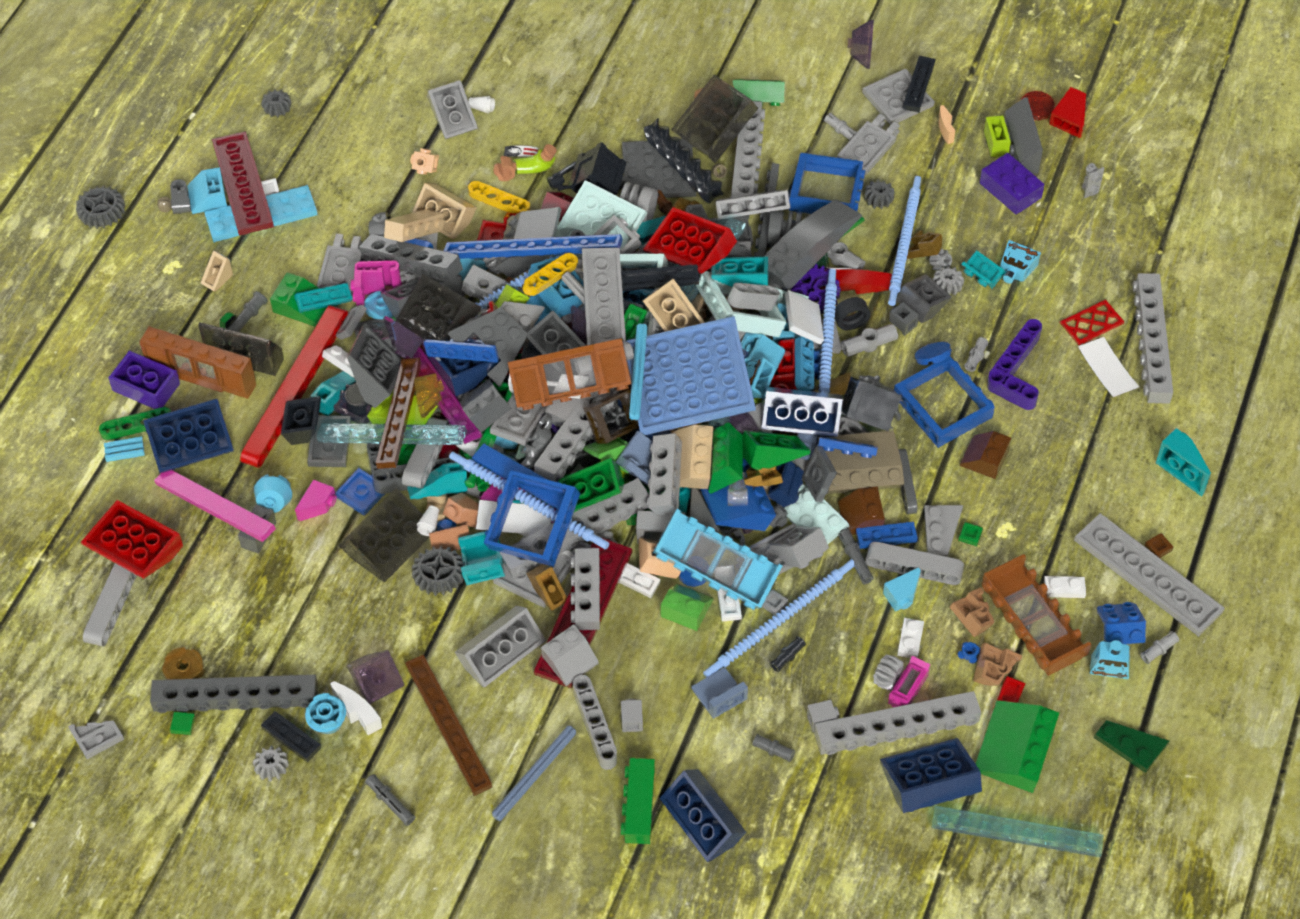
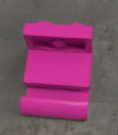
M397 261L357 262L355 264L354 280H351L353 302H356L357 306H364L366 295L376 291L385 292V286H393L395 288L402 285L399 263Z

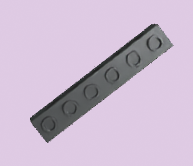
M370 234L359 246L364 261H397L399 269L402 271L451 283L463 270L459 255L412 243L391 240L375 234Z

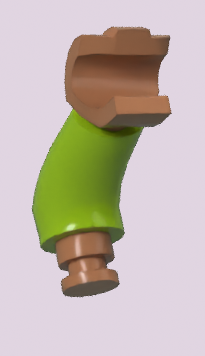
M547 144L544 149L539 150L535 155L514 159L513 162L510 157L501 156V163L494 164V174L498 177L499 181H509L515 177V173L533 174L546 171L553 165L555 161L554 155L557 150L553 145Z

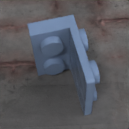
M637 431L616 463L635 478H639L641 483L648 486V481L651 479L649 463L652 461L650 447L653 441Z
M726 668L717 671L692 686V691L713 719L744 702L748 696L746 684L744 682L737 684Z

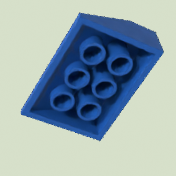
M743 459V478L747 477L746 471L750 468L749 463L745 459ZM741 479L712 494L708 492V489H701L716 525L766 531L776 516L763 486L745 485L744 480Z

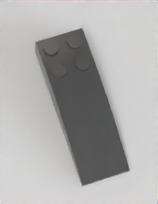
M834 200L806 217L763 256L768 257L769 280L786 291L790 290L862 215L840 201Z

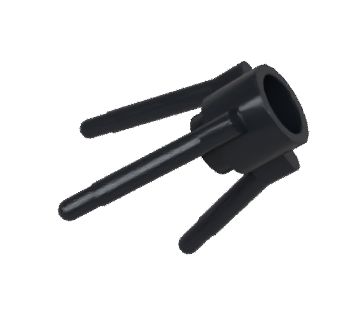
M576 161L547 177L548 184L552 190L557 189L560 192L564 189H571L568 187L569 185L563 186L565 183L563 175L574 169Z

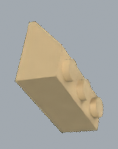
M424 183L412 213L425 209L444 213V226L440 232L451 239H455L470 224L477 207L437 184Z
M674 279L668 281L643 300V303L664 332L705 323Z
M691 425L673 431L672 434L675 433L682 441L680 487L708 489L713 426Z

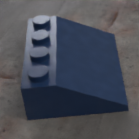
M473 319L422 340L425 355L455 396L474 389L501 360L499 359L498 362L429 357L424 342L426 339L450 341L451 338L448 335L450 331L473 321ZM473 334V335L469 338V339L480 340V339L477 337L476 334Z
M218 399L143 420L159 473L234 451Z
M958 738L880 759L894 798L903 813L913 812L917 809L931 807L935 804L982 792L981 772Z

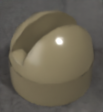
M721 163L713 165L712 174L716 178H723L727 173L726 167Z
M161 197L158 200L157 206L159 211L169 212L172 209L171 200L168 197Z

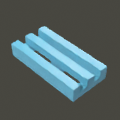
M142 437L104 443L106 462L145 456Z

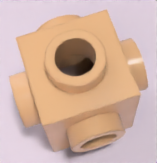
M420 148V151H414L410 160L412 169L424 175H427V172H437L439 155L431 153V150Z

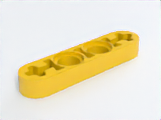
M473 181L468 185L469 196L473 199L509 213L531 211L530 203L525 199L480 181ZM495 194L496 197L488 198L487 195ZM505 200L511 201V203L507 205L503 204L502 202Z
M572 253L563 254L526 278L522 288L523 292L529 296H535L562 279L563 274L566 272L571 273L576 269L578 257ZM553 268H558L561 272H555ZM545 276L549 280H542L540 277Z

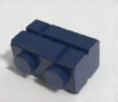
M791 461L776 466L783 483L771 485L768 492V497L784 508L797 502L799 498L798 490L803 484L802 477L804 471L798 466L796 467Z

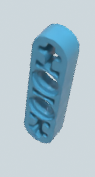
M799 335L795 339V386L797 390L811 391L814 388V343Z

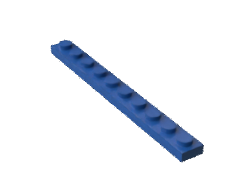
M621 234L447 242L444 252L459 255L460 259L561 255L565 253L579 254L582 253L583 248L620 249L623 239Z

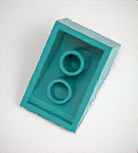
M768 257L723 258L712 266L711 279L733 287L735 283L769 286Z
M1176 428L1162 441L1156 464L1202 497L1211 472L1193 440L1186 433Z

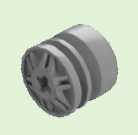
M626 182L619 198L647 212L642 222L652 220L656 210L658 190L645 186L640 193V186L638 184L633 186V183Z

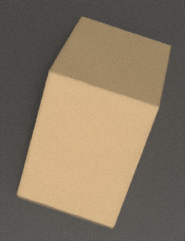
M213 251L201 284L214 292L217 291L233 275L229 258L217 251Z

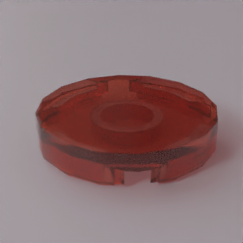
M1031 91L1023 95L1021 99L1028 98L1034 120L1039 121L1049 118L1055 106V102L1049 94L1042 91Z

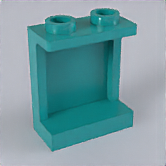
M485 532L458 538L462 561L465 564L461 567V571L466 585L505 576L500 552L491 550L484 544Z

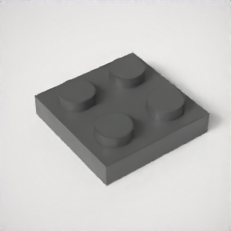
M823 447L815 448L802 477L815 502L823 501L837 473Z

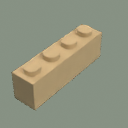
M425 209L385 220L384 238L404 242L440 232L444 226V213Z

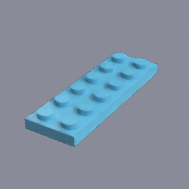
M308 185L265 196L274 226L318 215ZM230 205L204 212L213 242L239 236Z

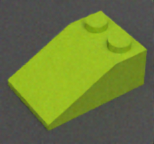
M394 389L389 397L376 408L372 407L367 415L378 432L384 431ZM414 395L405 433L419 434L438 407L437 404Z

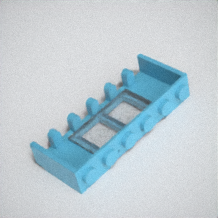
M676 509L653 551L656 554V558L665 563L667 561L673 563V567L681 572L686 570L692 573L691 577L700 582L702 579L709 582L708 586L714 590L719 591L722 589L727 592V597L735 601L740 599L744 602V606L752 610L761 608L783 565L772 563L767 560V557L750 551L749 547L732 541V538L724 537L715 532L714 528L706 527L697 522V519L689 518L680 513L681 510Z

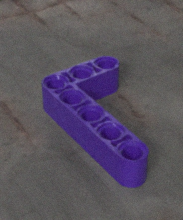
M1030 319L1025 323L989 372L987 389L990 392L1025 410H1032L1036 407L1039 391L1036 387L1013 375L1040 339L1042 323L1037 319Z

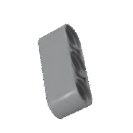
M735 283L727 298V302L735 308L771 311L776 304L780 292L772 286Z

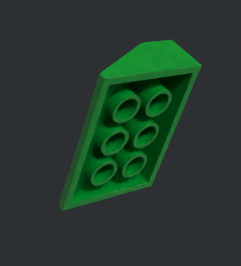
M996 701L975 763L981 774L1033 793L1038 783L1060 713L1040 705Z

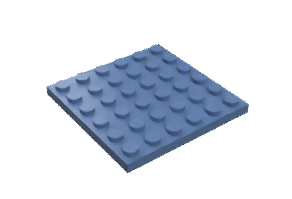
M735 316L647 336L640 418L638 419L642 434H653L756 410ZM636 339L626 341L631 344L633 353L635 352ZM634 358L628 360L631 379L633 376Z

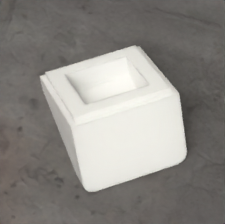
M276 178L261 182L265 196L279 193Z

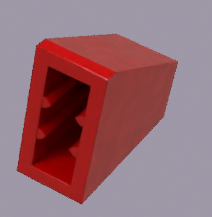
M1070 87L1052 111L1049 125L1081 138L1085 121L1086 93Z

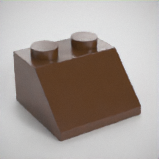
M995 431L974 435L960 466L996 479L1009 452L1012 438Z
M878 486L859 488L838 501L840 515L848 522L849 527L847 529L850 530L852 535H856V528L884 525L885 517Z

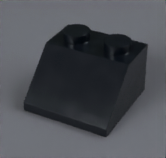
M320 396L286 401L281 435L291 445L308 443L315 434L321 404Z

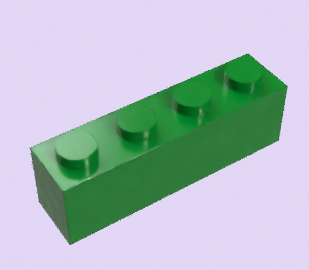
M630 758L629 766L625 765V778H628V784H624L623 797H627V803L622 805V816H626V820L621 822V835H625V843L650 844L655 759Z

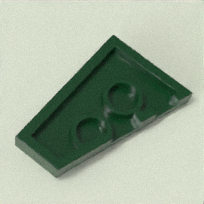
M1108 720L1104 722L1094 735V739L1145 773L1170 742L1169 740Z

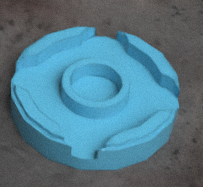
M376 291L365 299V313L369 317L381 320L393 317L381 297V291Z

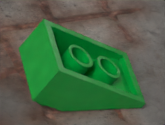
M288 272L270 298L273 313L314 327L318 324L327 307L300 313L294 295L320 288L305 278Z
M746 430L743 432V457L751 468L756 470L773 468L809 455L811 451L798 436Z

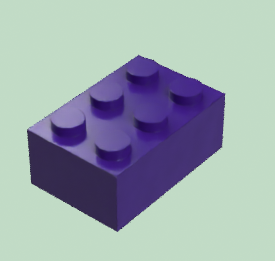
M1009 153L998 158L981 171L980 184L1015 215L1042 198L1044 183Z
M131 351L125 355L108 377L112 391L153 409L162 408L180 385L176 370Z

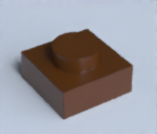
M1162 533L1145 543V547L1159 558L1172 552L1174 548Z

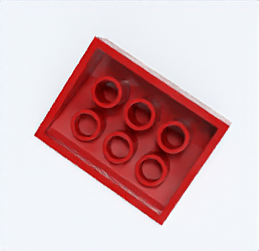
M673 207L643 250L649 254H664L668 261L680 266L697 264L698 273L702 274L725 258L737 240L730 228Z
M116 500L80 542L81 545L143 579L170 562L183 547L178 532L119 500Z

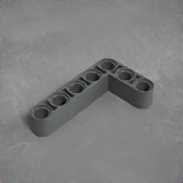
M377 439L369 441L367 444V456L374 490L380 494L407 490V486L402 484L403 472L407 464L398 465L396 468L377 469L376 459L381 441ZM449 457L436 459L431 472L443 464L456 462Z

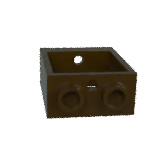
M630 389L620 390L583 408L597 444H606L639 428L638 420H631L629 418ZM620 398L629 423L609 433L600 407Z

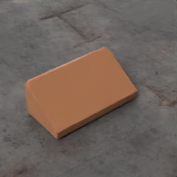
M461 525L429 533L431 548L434 546L436 549H439L442 545L444 550L450 547L451 551L461 549L458 538L469 535L468 526Z

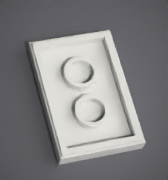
M788 290L785 294L789 331L821 344L824 341L819 304Z

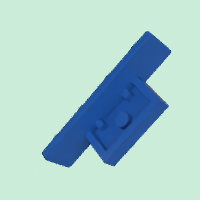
M426 339L424 342L429 357L498 362L499 360L496 346L485 345L481 340L468 339L465 343L454 342L452 339L450 341Z

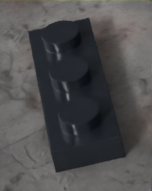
M276 711L261 724L265 732L307 763L321 749V744Z

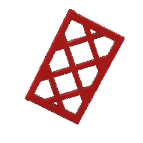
M1105 299L1059 323L1074 341L1081 345L1124 324L1125 321ZM1103 305L1108 309L1107 312L1096 310V308ZM1086 313H1093L1091 320L1081 318L1080 316ZM1095 314L1106 316L1105 322L1095 321ZM1109 317L1115 318L1117 320V322L1113 324L1107 323ZM1077 321L1076 327L1068 326L1067 322ZM1079 322L1090 324L1089 330L1078 328ZM1093 325L1104 327L1097 332L1092 331ZM1078 332L1088 334V336L1079 339L1076 334Z

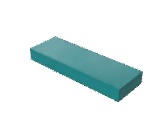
M348 283L296 293L294 295L300 313L328 307L329 305L334 306L352 302L353 300Z

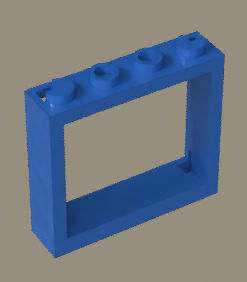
M800 153L790 194L791 207L789 211L812 214L832 202L831 200L800 196L805 171L854 177L855 181L850 203H841L858 212V202H860L863 188V180L861 179L865 178L866 172L862 170L863 161Z
M950 356L894 386L897 394L902 395L901 399L903 402L900 401V405L937 448L993 418L995 408L993 402L987 399L981 388L972 382L971 377L967 373L965 374L958 362L954 361ZM948 371L980 409L942 430L909 391Z
M510 470L507 480H504L503 492L498 496L496 511L491 515L490 527L485 532L484 544L494 551L554 567L580 492L573 486ZM519 483L564 495L543 555L498 543Z

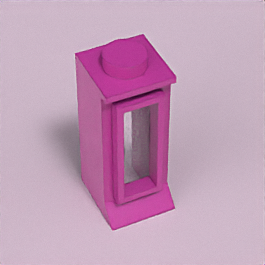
M912 656L892 692H890L888 704L893 708L912 704L929 675L930 664Z

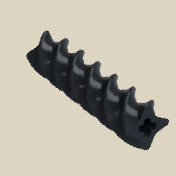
M659 118L651 125L644 127L647 141L657 149L658 153L668 161L672 168L677 170L691 188L699 193L706 203L710 204L715 198L724 194L721 191L722 182L712 180L711 170L701 169V160L691 158L690 148L680 147V138L670 136L669 127L659 125Z

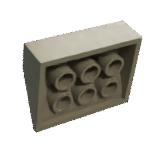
M894 430L889 432L838 435V437L823 436L878 446L876 456L872 455V458L860 456L861 453L853 452V455L841 453L842 450L834 449V451L825 450L837 472L827 494L854 492L859 488L878 486V490L900 488L904 485L902 462Z

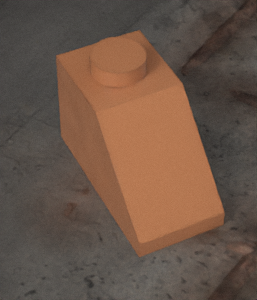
M459 493L448 498L443 515L457 524L476 528L479 504L465 494Z

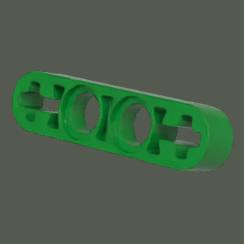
M162 407L105 421L99 426V432L104 440H113L145 432V425L141 424L143 419H149L172 411L169 408ZM126 423L132 424V426L128 429L122 428V426Z

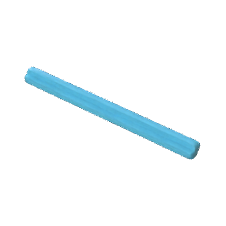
M640 323L636 329L629 418L631 420H638L641 410L647 325Z

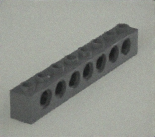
M316 675L152 680L150 703L153 711L159 713H166L167 711L187 712L188 710L204 712L214 709L221 711L229 709L248 710L250 708L269 709L271 707L283 709L290 707L307 708L313 701V698L318 695V682Z

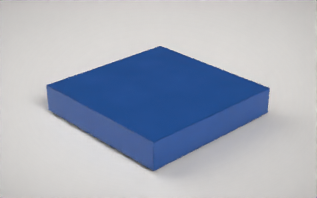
M360 468L335 492L337 499L364 516L385 495L374 490L372 476Z

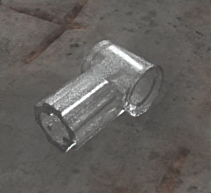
M743 479L729 485L728 506H748V488H746Z

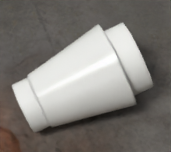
M490 96L470 97L468 101L471 108L485 113L493 112L495 108V100Z
M429 506L417 523V531L420 534L429 536V533L435 532L439 515L437 507Z

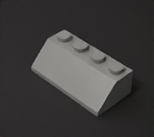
M515 606L456 650L455 654L464 669L482 687H486L540 646L546 639L528 609Z

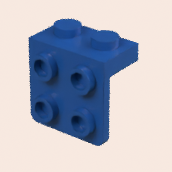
M1135 603L1104 604L1097 607V612L1104 624V642L1117 640L1122 644L1145 643L1146 620Z

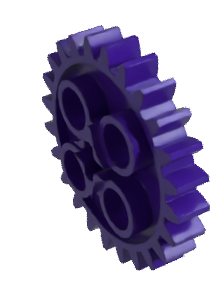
M815 264L814 268H811L789 290L809 296L808 299L813 302L817 301L820 315L824 313V302L826 301L825 289L820 290V288L828 284L829 270L825 272L824 266L818 269V265ZM835 280L837 285L836 299H840V284L838 280Z

